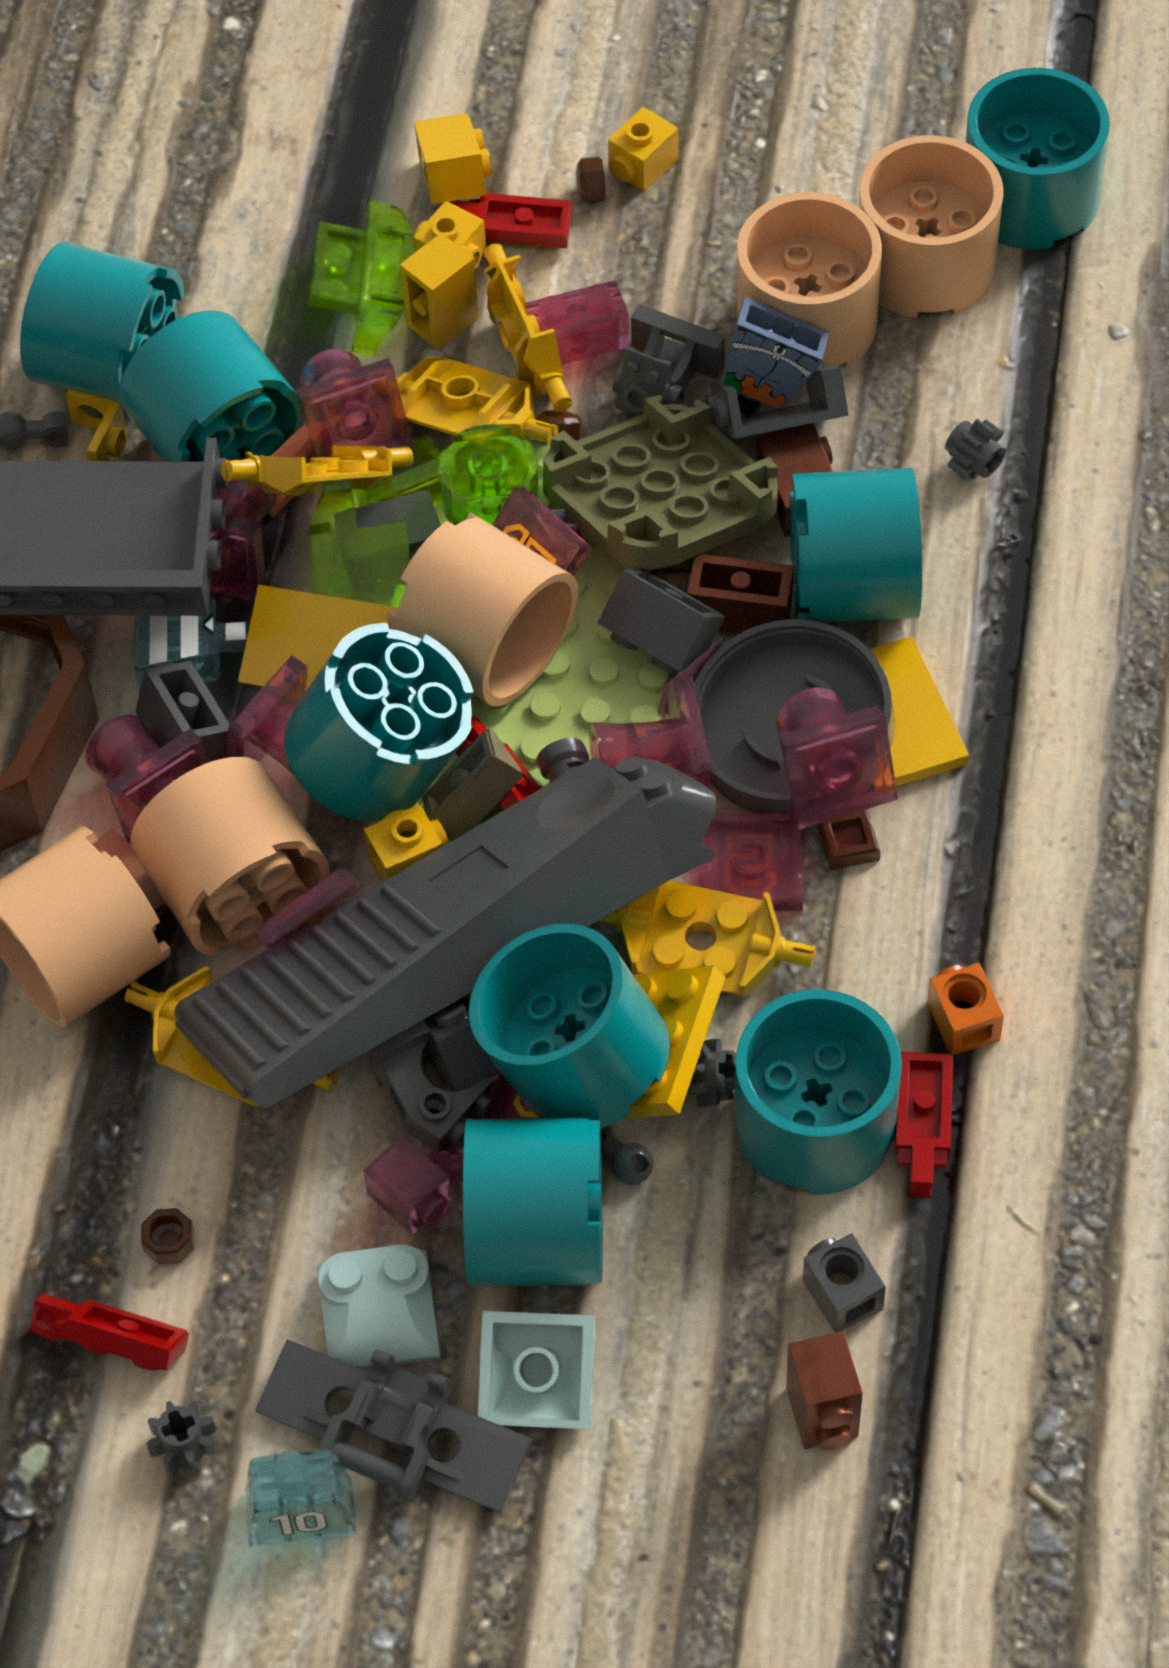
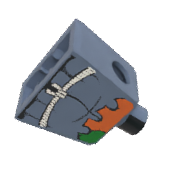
M745 296L738 315L721 380L722 384L724 383L736 388L740 413L745 415L757 413L762 403L775 409H784L821 364L829 331Z

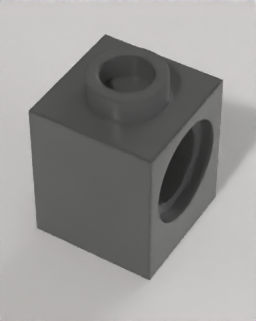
M853 1233L839 1240L835 1238L825 1239L812 1247L807 1256L804 1257L803 1282L834 1332L842 1331L884 1309L886 1286ZM835 1273H845L851 1276L854 1281L847 1285H838L831 1282L828 1277Z

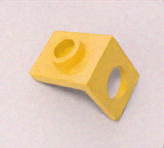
M68 389L65 396L72 423L97 430L87 448L89 461H113L114 457H120L127 440V428L120 402ZM80 405H88L97 409L103 415V418H95L86 414Z

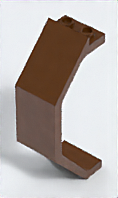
M0 615V631L45 644L52 651L60 670L14 761L7 769L0 772V852L43 832L99 721L86 664L64 615Z

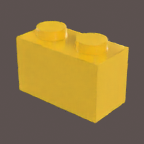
M464 113L415 121L419 163L431 204L486 196L484 178L492 177L488 149H485L481 128L473 129L469 114Z
M443 233L438 234L400 264L406 325L438 351L479 319L475 274L476 262L474 256L466 246L454 243Z

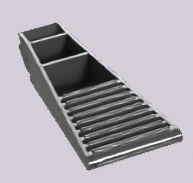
M632 756L619 761L615 768L612 769L594 757L182 999L175 1007L174 1016L177 1020L175 1025L244 1099L250 1098L259 1107L267 1108L470 994L480 973L490 959L501 948L518 936L536 928L553 924L567 923L588 927L667 881L712 860L716 852L704 844L702 840L716 811V796L712 790L685 772L652 759Z

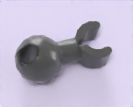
M11 411L1 413L0 446L2 448L15 449L23 445L27 439H42L46 444L55 447L67 446L68 428L66 427V413L60 411L50 412L42 420H26L19 413Z
M610 1125L601 1128L604 1138L601 1139L602 1155L611 1161L613 1174L620 1182L627 1185L641 1184L652 1173L654 1164L652 1154L645 1146L639 1143H622L612 1135Z

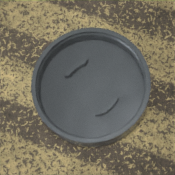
M786 619L772 621L752 627L728 640L716 650L702 667L693 685L688 706L689 730L696 757L706 778L716 790L732 803L753 813L769 817H808L830 811L845 804L862 792L880 772L889 755L894 737L895 718L891 691L884 669L878 659L867 646L850 633L830 624L813 620Z

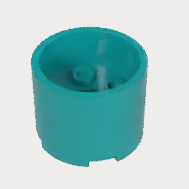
M1049 68L1013 70L999 75L986 83L977 92L970 104L965 142L980 150L993 162L1003 184V201L998 239L1000 244L1019 249L1036 250L1052 248L1054 241L1070 236L1078 230L1084 232L1097 214L1110 118L1107 107L1100 95L1089 84L1076 76Z
M60 242L55 245L45 256L35 274L24 308L20 333V357L26 377L30 381L65 391L71 389L120 402V382L134 354L157 331L177 320L176 300L181 301L185 295L181 276L176 270L69 242Z
M221 311L192 313L161 328L134 354L120 382L119 399L123 410L164 462H204L206 438L217 439L220 458L242 460L245 459V452H252L253 455L271 456L293 433L304 425L305 408L300 396L233 316ZM246 479L229 481L228 488H220V495L226 497L247 489Z
M913 468L791 473V485H793L794 491L790 492L789 495L791 561L794 566V583H796V590H794L793 594L796 619L829 623L919 618L922 600V542L918 490Z
M388 623L371 624L352 631L336 646L288 718L285 727L284 746L288 763L296 779L308 794L324 807L351 819L371 822L382 821L386 815L393 811L412 808L471 731L472 709L470 698L474 691L468 675L453 654L427 634L420 639L402 631L391 630L388 627Z
M565 923L547 925L528 931L506 944L490 959L480 973L472 990L469 1003V1021L474 1037L527 1108L539 1118H589V1120H600L601 1128L607 1127L630 1115L631 1112L628 1107L645 1093L653 1080L660 1082L664 1075L670 1053V1039L666 1024L611 942L594 929Z
M820 989L803 990L773 1000L759 1010L746 1025L736 1052L735 1132L738 1144L747 1161L768 1181L773 1178L788 1186L809 1190V1195L832 1194L860 1184L882 1165V1159L891 1146L896 1129L902 1059L894 1032L875 1009L845 993Z
M589 1118L466 1120L463 1152V1230L465 1271L468 1287L570 1286L602 1283L603 1219L600 1120H589Z

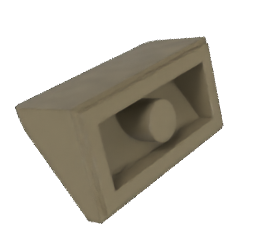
M489 728L484 730L422 796L425 812L429 820L438 819L450 841L475 828L522 778L520 767L493 730Z

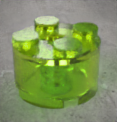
M495 424L469 427L455 435V442L446 451L444 447L438 459L441 502L447 520L456 526L460 522L465 521L469 513H472L502 532L506 526L521 524L525 528L528 524L532 523L531 513L537 511L539 505L537 457L531 443L524 437L522 441L512 435L509 428ZM520 530L509 531L507 535L510 536L514 533L522 532Z

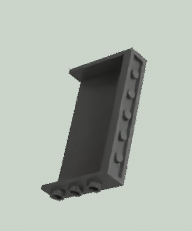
M206 438L204 462L0 461V615L208 616L212 571H220L221 543L220 540H215L216 529H224L225 502L224 499H219L220 488H228L229 481H225L221 474L222 462L228 460V458H220L217 439Z

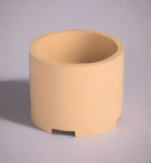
M914 136L886 146L874 155L866 165L860 180L858 207L871 218L881 237L882 257L879 305L894 313L912 318H917L918 312L934 313L951 310L954 315L977 303L991 286L996 267L1003 184L993 162L974 146L945 136Z
M801 192L775 198L759 207L745 221L738 236L736 322L744 297H749L829 331L823 362L835 366L843 364L845 368L855 363L871 346L877 329L882 243L874 222L863 210L853 203L825 193Z
M469 513L466 520L456 526L448 521L443 523L426 539L415 553L400 578L408 584L404 590L398 610L394 608L388 612L387 623L391 630L402 631L420 639L427 634L441 643L453 654L465 670L474 691L473 695L491 706L498 707L510 703L523 694L538 679L555 656L568 632L578 600V585L576 579L570 573L475 514Z
M230 757L215 760L201 765L171 782L143 809L134 824L130 838L131 849L194 948L200 953L213 956L219 948L238 944L241 945L245 952L282 934L310 910L305 901L318 884L326 883L329 879L330 868L327 859L266 768L259 761L247 757Z
M84 826L78 827L0 879V958L37 1008L54 1025L61 1029L66 1028L170 957L171 953L170 947L165 941L159 944L157 942L154 932L156 931V925L160 921L135 879L116 855L111 857L105 851L100 853L92 845L98 839L92 830Z

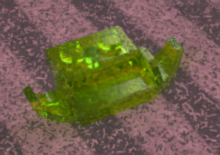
M369 198L364 211L367 214L364 230L322 221L319 222L315 239L309 305L355 314L354 322H356L351 351L374 356L385 335L397 325L404 313L400 264L412 255L414 227H410L407 217L396 205L381 203L377 199Z
M350 479L324 482V487L312 515L308 531L316 594L399 608L404 590L408 584L400 578L411 561L406 522L358 528Z

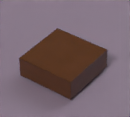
M868 808L818 818L817 829L829 870L880 860L881 851Z

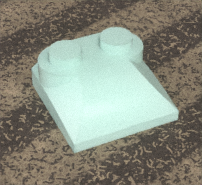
M392 1245L338 1253L317 1265L328 1356L362 1370H372L373 1363L371 1362V1357L375 1349L393 1355L396 1366L441 1360L427 1250L417 1249L409 1245Z
M482 1311L478 1417L503 1426L591 1429L596 1315Z

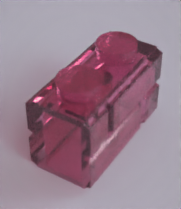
M615 280L526 302L524 307L527 316H535L540 332L554 329L561 364L624 349L627 345L630 346L629 314Z

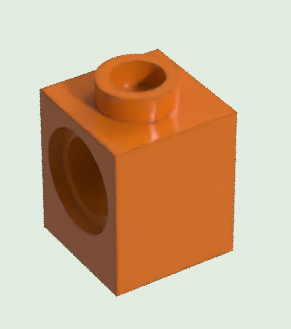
M980 963L966 967L960 965L950 966L940 971L935 977L930 978L927 1005L950 1054L954 1056L1000 1041L1004 1014ZM958 1001H965L972 1004L974 1007L969 1009H961L954 1006L952 1003Z

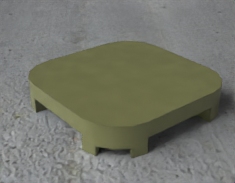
M660 394L644 398L643 414L577 441L565 431L550 438V449L543 458V493L556 509H567V519L573 524L580 523L581 527L579 530L609 557L621 564L639 569H660L693 558L752 533L769 523L777 511L778 467L770 457L756 462L711 424V407L698 399L694 402L693 408L680 404H662V396Z

